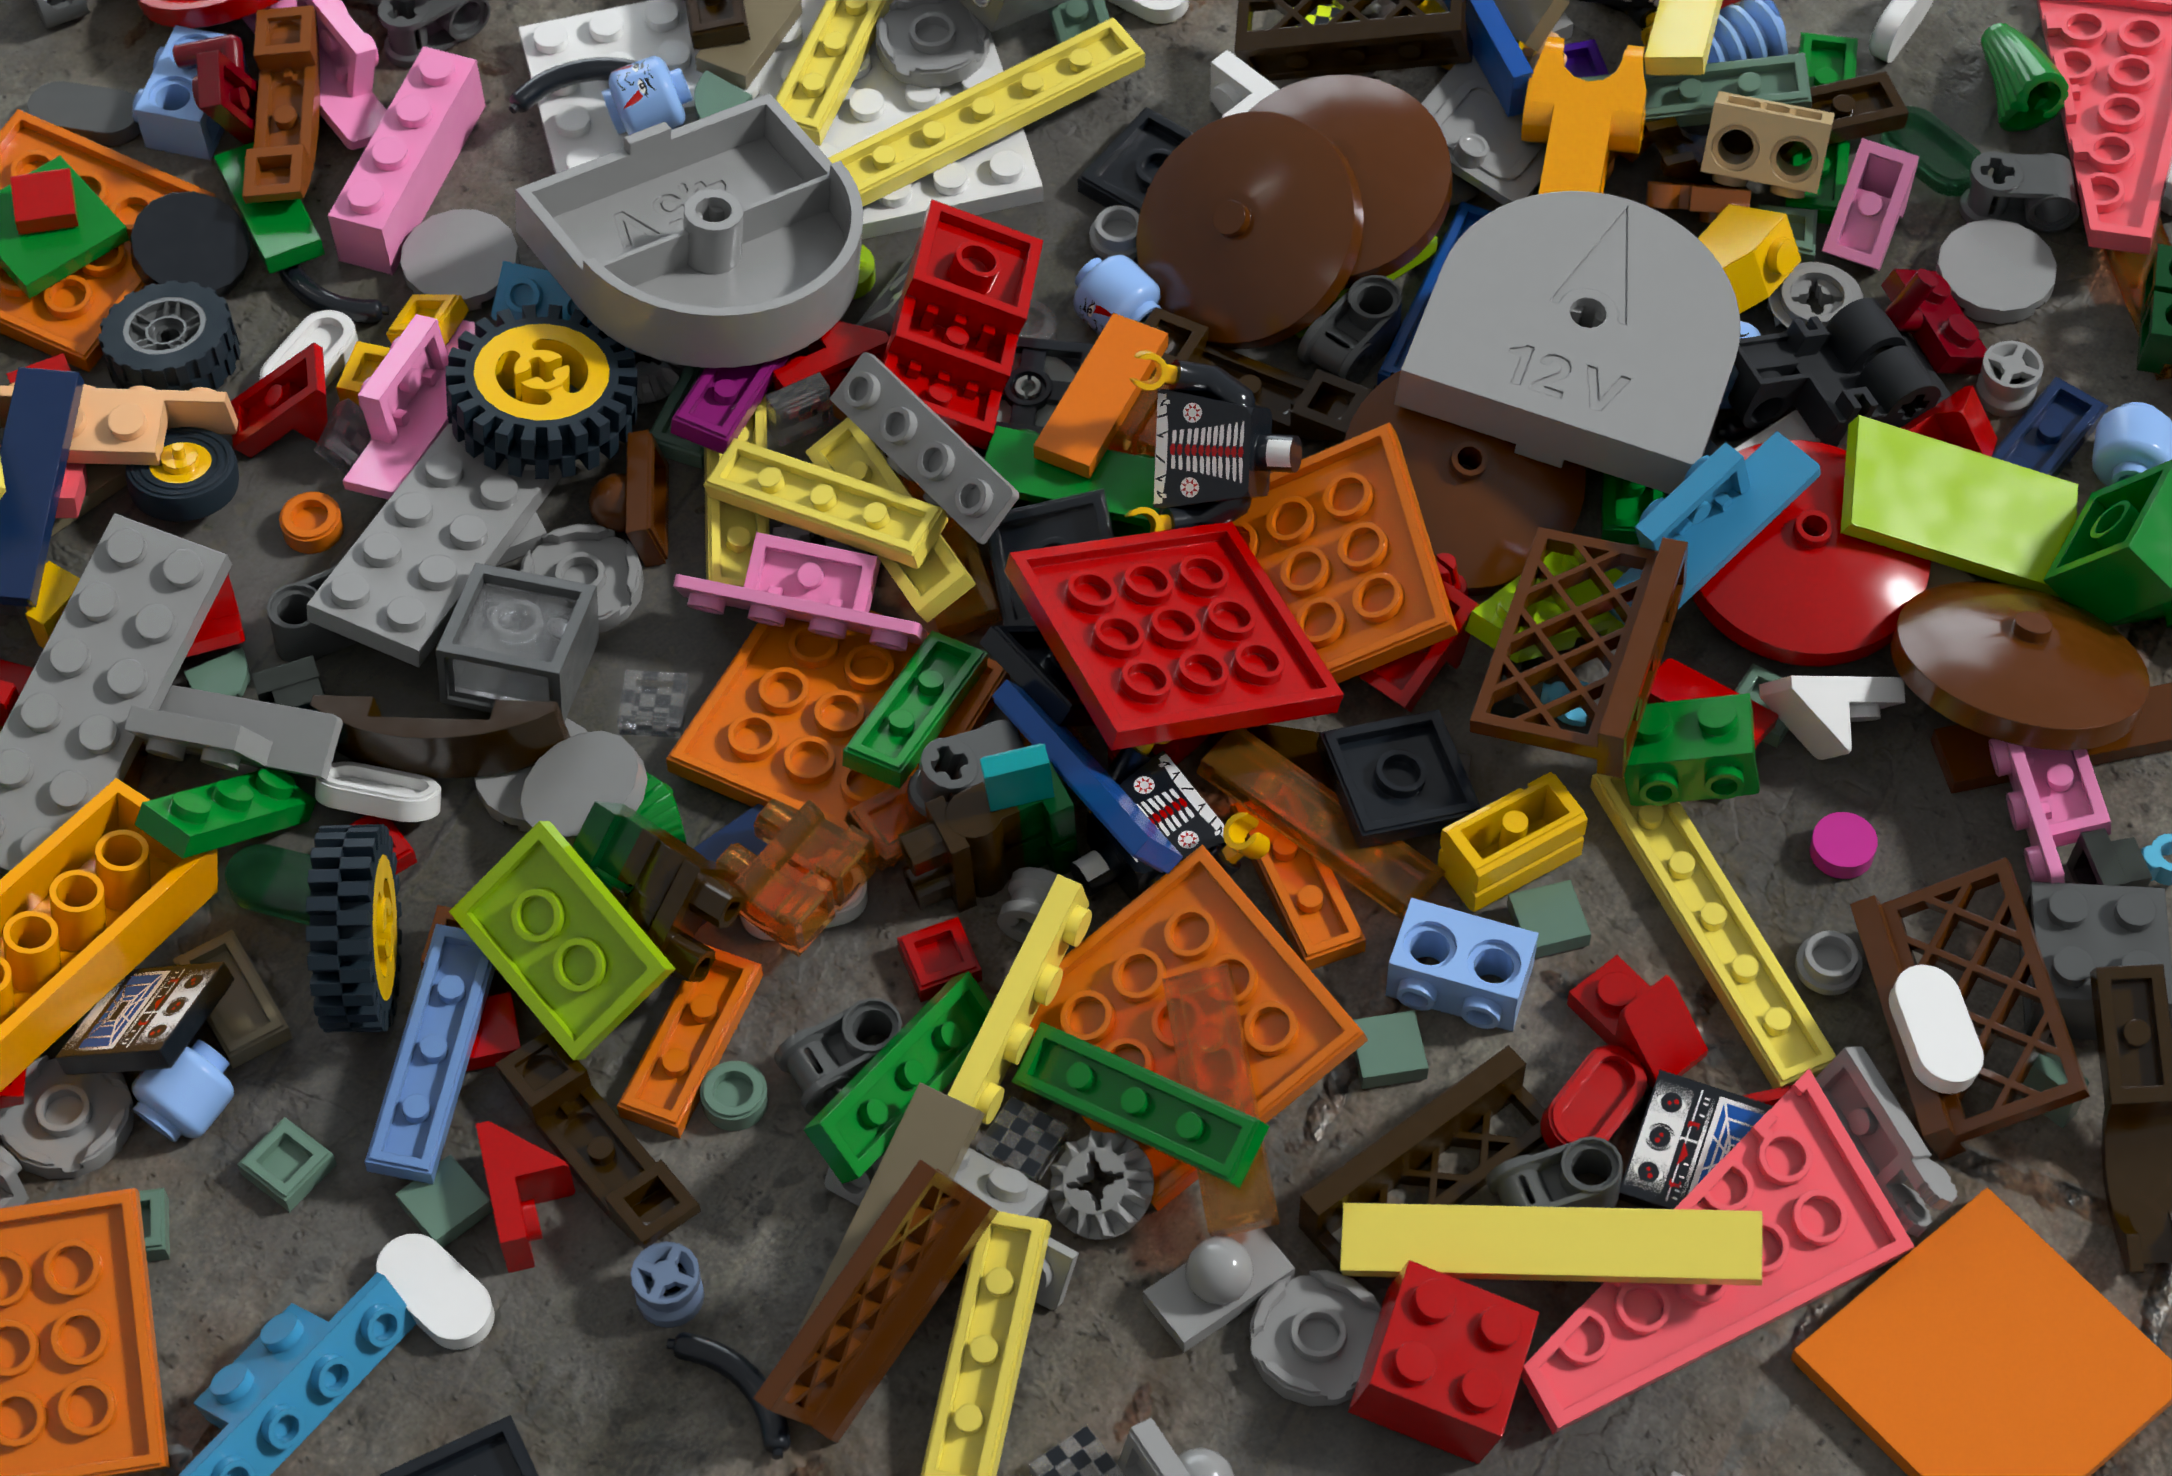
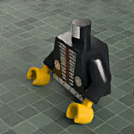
M1148 350L1139 351L1134 355V357L1139 359L1153 360L1156 364V373L1152 379L1140 381L1136 378H1129L1135 386L1148 391L1158 389L1164 383H1167L1169 388L1158 389L1153 508L1165 509L1162 515H1159L1149 507H1139L1130 510L1125 517L1143 515L1150 522V532L1233 522L1248 512L1252 498L1268 495L1270 472L1296 473L1302 459V445L1299 436L1272 434L1271 409L1256 405L1252 390L1218 366L1178 359L1174 360L1171 365L1166 364L1159 355Z
M1171 741L1120 749L1106 772L1180 852L1183 858L1177 865L1203 844L1231 877L1240 869V859L1243 856L1249 859H1260L1268 853L1270 840L1260 832L1253 834L1245 842L1247 834L1259 824L1257 818L1246 812H1238L1232 815L1224 825L1164 750L1156 755L1152 751L1155 744L1164 745ZM1088 808L1087 842L1091 851L1070 862L1069 866L1075 882L1082 884L1087 896L1095 894L1116 881L1131 901H1133L1163 877L1166 872L1161 873L1132 857Z

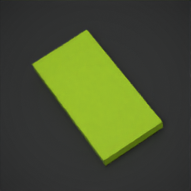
M1858 415L1848 424L1840 533L2004 584L2026 587L2061 598L2043 579L2077 520L2078 484Z

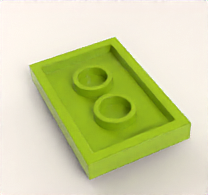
M538 821L449 911L572 1060L585 1059L675 970L669 960L550 821Z

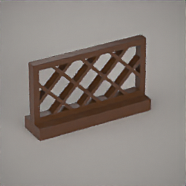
M1538 527L1470 718V732L1597 759L1598 774L1623 779L1686 585L1688 542L1663 537L1659 550L1654 551L1652 549ZM1547 551L1574 556L1580 565L1553 576L1543 561ZM1618 566L1643 570L1640 579L1618 589L1613 586L1604 572ZM1591 579L1603 595L1577 607L1564 590ZM1552 596L1564 613L1536 624L1527 612V607ZM1632 601L1631 607L1627 604V602ZM1614 609L1625 623L1624 627L1599 637L1587 620ZM1522 626L1524 631L1519 632L1520 627ZM1575 627L1587 644L1559 655L1548 638ZM1535 644L1547 662L1519 673L1509 659L1510 655ZM1614 649H1616L1615 655L1611 653ZM1598 657L1609 672L1608 676L1583 687L1571 669ZM1503 675L1506 676L1507 680L1502 681ZM1558 675L1571 693L1543 705L1530 687ZM1516 693L1519 694L1530 709L1529 712L1513 719L1490 714L1494 703ZM1600 698L1599 703L1597 705L1594 700ZM1581 706L1592 721L1589 733L1583 734L1561 729L1554 718Z
M2007 857L1882 904L1875 895L1850 904L1923 1138L1940 1160L1966 1152L1965 1141L2090 1097L2016 877ZM2001 882L2005 899L1993 921L1966 911L1975 891ZM1953 900L1952 904L1946 903L1947 901ZM1926 909H1931L1945 915L1930 944L1908 936L1903 918ZM2011 917H2013L2017 931L2006 927ZM1959 921L1986 932L1971 961L1943 950ZM2000 938L2022 946L2025 953L2012 979L1984 967ZM1913 951L1923 955L1918 965L1934 967L1936 962L1939 961L1963 971L1964 973L1957 985L1964 1002L1978 978L2006 989L1990 1019L1968 1011L1973 1026L1983 1030L1979 1037V1042L1983 1050L1984 1059L1997 1036L2025 1047L2009 1078L1983 1067L1978 1073L1977 1078L2003 1089L1992 1110L1967 1118L1961 1101L1968 1088L1954 1094L1940 1093L1925 1086L1913 1072L1889 1007V994L1899 975L1907 968L1917 965ZM2031 974L2036 988L2026 985ZM2019 995L2042 1004L2045 1012L2032 1037L2003 1025ZM2050 1033H2052L2056 1047L2045 1043ZM2039 1054L2062 1063L2068 1080L2065 1084L2042 1092L2023 1085ZM2016 1095L2023 1097V1099L2014 1101Z
M920 1159L753 1399L769 1411L810 1425L829 1440L838 1443L999 1211L941 1170L935 1169Z

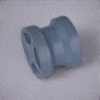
M665 1241L652 1244L640 1252L633 1261L630 1275L637 1307L645 1320L655 1326L666 1328L681 1326L692 1320L702 1308L705 1296L698 1260L692 1251L680 1243ZM675 1286L681 1288L680 1291L676 1290L671 1294L663 1296L665 1290L671 1289Z

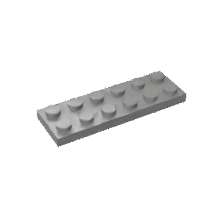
M514 389L505 391L514 398ZM448 423L307 603V621L416 667H420L441 639L474 564L480 563L495 566L535 511H537L561 479L562 474L559 464L549 465V479H535V465L527 464L525 465L522 478L508 475L507 459H504L497 470H494L484 465V452L473 458L465 451V440L457 442L452 434V424Z
M114 513L0 732L1 874L6 875L115 778L123 782L144 740L124 730L130 707L133 705L155 710L160 709L233 565L227 554Z

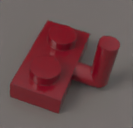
M229 34L174 45L173 57L179 68L197 65V76L192 81V92L198 108L244 145L254 142L258 83L244 72L243 43L241 39L236 35Z
M1894 268L1881 286L1892 302L1885 310V313L1899 332H1911L1936 373L1979 375L1987 349L1979 338L1977 327L1966 318L1951 295V288L1948 282L1937 271L1922 268L1918 270Z

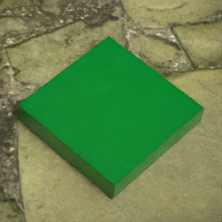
M61 156L54 158L30 173L70 168L79 226L19 235L15 223L11 184L0 190V266L29 299L129 240L126 226Z

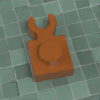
M1665 181L1647 182L1646 205L1648 207L1698 211V221L1712 223L1728 204L1750 208L1751 191L1747 187L1701 183L1683 184Z

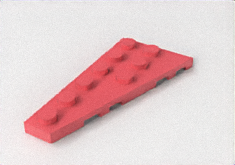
M2037 0L2049 59L2069 84V94L2064 101L2065 104L2060 113L2073 166L2088 245L2095 248L2149 255L2172 165V0Z
M1810 1069L1793 1084L1785 1095L1766 1112L1736 1146L1674 1208L1687 1210L1762 1211V1286L1604 1282L1523 1367L1521 1378L1552 1434L1908 1254L1915 1247Z

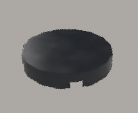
M172 192L151 201L137 215L130 237L132 266L145 285L154 283L159 285L166 283V281L178 280V283H188V281L199 283L202 287H210L216 290L219 297L229 294L243 279L251 251L248 229L237 212L220 199L199 192Z

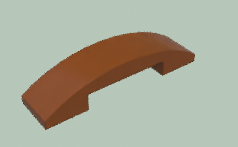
M313 5L257 10L253 53L259 68L254 148L246 149L242 197L245 203L303 199L313 173L319 130L320 58L317 15Z

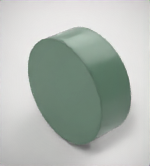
M743 1061L721 1063L712 1068L705 1075L701 1083L700 1098L703 1112L706 1118L720 1129L740 1131L750 1128L758 1123L767 1111L769 1097L766 1080L763 1074L749 1063Z

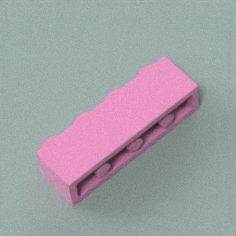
M423 46L328 214L339 261L390 275L394 274L401 260L403 243L411 231L422 223L485 108L477 60Z

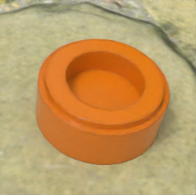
M321 492L298 494L288 500L280 511L279 523L284 540L289 547L297 552L315 554L326 551L333 547L343 534L344 522L339 505L327 494Z

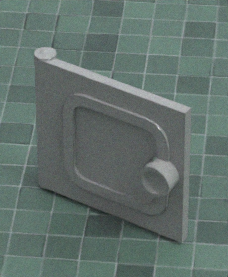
M1474 55L1472 63L1455 64L1421 103L1435 118L1443 132L1450 154L1452 172L1503 205L1529 197L1540 184L1547 144L1521 140L1523 113L1511 117L1507 116Z

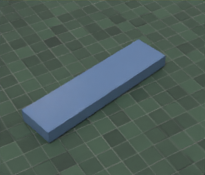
M440 924L435 925L365 1159L368 1172L428 1184L434 1183L496 969L464 929Z

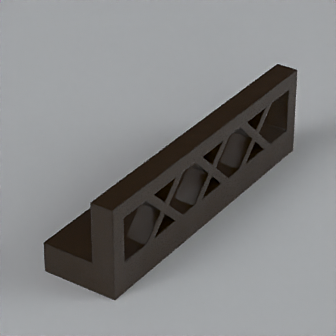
M1238 0L1234 52L1236 57L1268 81L1472 63L1473 41L1465 21L1466 0H1451L1450 12L1425 14L1418 8L1425 0H1391L1397 6L1384 18L1368 19L1361 13L1374 0ZM1333 4L1340 10L1338 14L1325 24L1312 25L1305 19L1319 5ZM1278 10L1284 15L1271 29L1252 30L1253 12Z
M1509 1045L1301 1195L1298 1227L1340 1273L1341 1244L1332 1234L1342 1227L1343 1203H1375L1379 1200V1203L1387 1204L1388 1193L1398 1185L1405 1184L1429 1187L1428 1204L1460 1205L1487 1185L1485 1179L1493 1168L1514 1157L1527 1155L1545 1142L1541 1133V1118L1545 1109L1523 1087L1526 1070L1525 1061ZM1510 1103L1533 1125V1127L1519 1137L1489 1134L1490 1118ZM1482 1124L1481 1133H1471ZM1451 1146L1480 1149L1479 1166L1468 1175L1438 1172L1439 1155ZM1488 1150L1499 1151L1487 1160ZM1431 1162L1430 1171L1420 1170ZM1437 1188L1447 1189L1436 1197ZM1347 1276V1277L1353 1278L1354 1280L1357 1281V1280L1360 1279L1362 1276Z

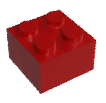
M1409 1260L1387 1289L1348 1413L1479 1464L1503 1437L1540 1312Z

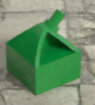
M2172 460L2091 493L2043 579L2063 600L2089 611L2110 626L2165 617L2166 627L2172 628Z

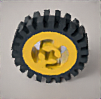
M535 304L522 305V319L519 320L514 319L509 308L498 311L497 327L484 317L475 323V335L465 330L458 338V349L452 347L448 355L446 398L447 416L449 424H452V434L457 442L465 440V451L473 458L484 452V465L497 470L504 459H507L508 475L522 478L526 464L535 465V479H549V465L558 464L562 478L576 475V460L580 459L588 471L600 466V452L611 459L619 452V441L627 443V434L632 432V425L636 424L637 367H635L632 349L625 350L624 345L607 336L594 324L588 328V318L578 309L574 310L569 321L562 319V306L550 304L548 317H537ZM570 384L579 391L570 393ZM514 389V398L505 391Z
M384 824L321 826L319 833H316L314 838L315 848L311 850L312 870H308L307 879L311 895L306 897V912L310 915V926H306V941H310L307 965L308 971H312L309 985L311 996H315L313 1005L315 1016H318V1024L325 1033L388 1031L389 1027L393 1024V1015L396 1014V996H399L400 987L397 971H401L402 958L399 955V945H402V930H399V917L402 916L401 902H398L397 898L400 890L399 875H395L397 858L396 852H393L392 836H389V829Z

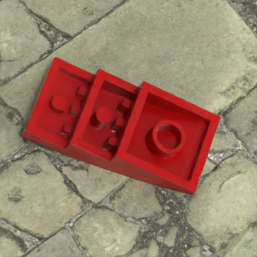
M931 199L908 270L882 363L965 442L986 450L994 434L1002 392L1011 375L1018 337L1027 320L1043 240Z

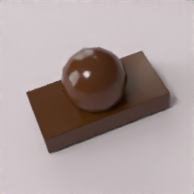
M649 430L631 432L627 434V474L612 473L595 484L588 500L591 517L598 525L611 529L615 533H626L645 567L666 564V559H668L669 464Z

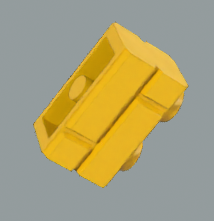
M1549 772L1528 783L1527 789L1518 788L1443 828L1440 839V846L1442 848L1439 849L1437 865L1467 908L1474 913L1582 855L1583 835L1586 832L1588 818L1556 774Z

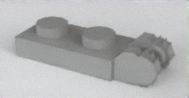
M1863 1046L1845 1047L1815 1079L1906 1233L1915 1235L1918 1238L1933 1223L1931 1221L1932 1216L1929 1214L1930 1210L1925 1208V1203L1930 1208L1944 1212L1959 1198L1957 1196L1958 1191L1955 1189V1184L1951 1183V1178L1945 1168L1929 1159L1931 1156L1930 1151ZM1908 1179L1915 1191L1903 1183Z

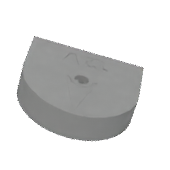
M770 93L671 130L666 122L625 136L623 149L515 189L516 232L584 315L615 341L638 353L658 360L705 368L742 367L776 360L807 347L832 329L847 311L857 290L863 232V206L857 185L841 161L832 163Z
M1586 191L1549 192L1518 199L1483 216L1458 239L1450 250L1402 366L1394 405L1516 444L1514 453L1562 468L1564 460L1670 494L1684 481L1690 467L1703 457L1724 397L1740 342V312L1736 295L1730 280L1711 251L1681 224L1646 205L1614 195Z

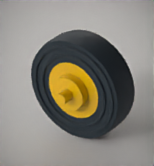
M180 427L166 431L160 466L126 465V481L134 504L142 512L164 521L183 522L204 518L226 506L237 491L239 469L236 455L225 438L215 432L202 428Z

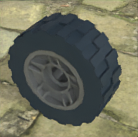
M178 280L166 281V283L159 285L154 283L144 286V289L137 292L133 291L124 296V300L120 303H115L109 309V315L103 318L100 324L102 333H99V343L112 383L116 384L117 389L148 386L156 390L188 391L196 387L215 388L217 390L224 384V380L229 375L232 376L236 370L235 363L237 360H240V344L226 300L223 296H217L216 290L210 287H202L196 282L178 283Z

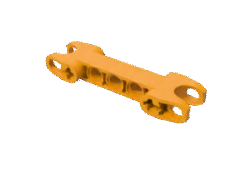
M1548 36L1540 58L1533 70L1534 73L1528 81L1521 129L1522 141L1547 144L1538 194L1560 191L1603 193L1610 151L1636 154L1640 152L1646 118L1647 90L1643 70L1644 47L1628 45L1627 49L1624 50L1622 61L1615 73L1604 80L1586 81L1574 77L1565 67V54L1563 52L1565 38Z

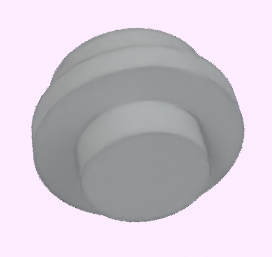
M1121 205L1111 206L1101 211L1092 223L1089 233L1090 245L1095 253L1104 259L1114 255H1124L1131 259L1137 257L1136 239L1139 214L1134 209Z
M1830 930L1819 932L1806 939L1799 947L1795 959L1796 973L1801 982L1812 991L1823 995H1838L1852 989L1860 978L1863 966L1861 954L1855 943L1845 934Z

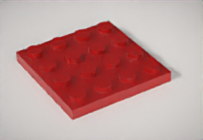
M1232 521L1010 552L1004 572L1111 751L1338 712L1344 693Z

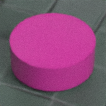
M1836 812L1823 817L1816 824L1809 847L1810 856L1816 867L1823 873L1834 878L1851 879L1864 874L1871 867L1877 850L1878 839L1874 828L1864 818L1849 812Z

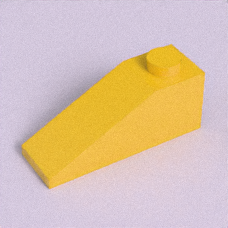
M1728 204L1698 237L1720 263L1730 280L1736 295L1740 314L1769 298L1802 261L1786 213Z

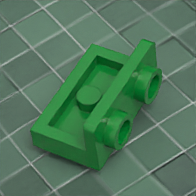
M1750 693L1647 704L1624 773L1630 804L1632 806H1663L1675 802L1715 798L1730 799L1736 796L1759 793L1760 784L1755 760L1753 707Z

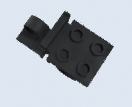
M1862 298L1840 309L1831 318L1826 327L1818 316L1809 318L1806 325L1801 318L1793 319L1787 331L1783 333L1740 338L1734 362L1739 374L1729 393L1728 402L1744 426L1749 429L1761 428L1774 422L1789 408L1794 406L1814 436L1820 440V443L1837 447L1848 430V424L1858 415L1901 428L1924 412L1935 407L1938 403L1951 396V394L1909 334L1897 330L1876 299Z

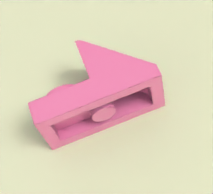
M1862 138L1822 252L1880 271L1898 219H1902L1904 216L1919 156Z

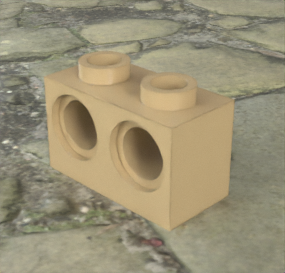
M1718 91L1700 171L1712 173V180L1726 186L1745 187L1748 180L1770 185V192L1783 197L1804 198L1805 192L1817 194L1835 113ZM1730 130H1742L1751 137L1754 147L1746 154L1735 155L1724 148L1721 137ZM1799 141L1808 146L1812 153V158L1804 165L1792 166L1781 158L1779 149L1787 142Z

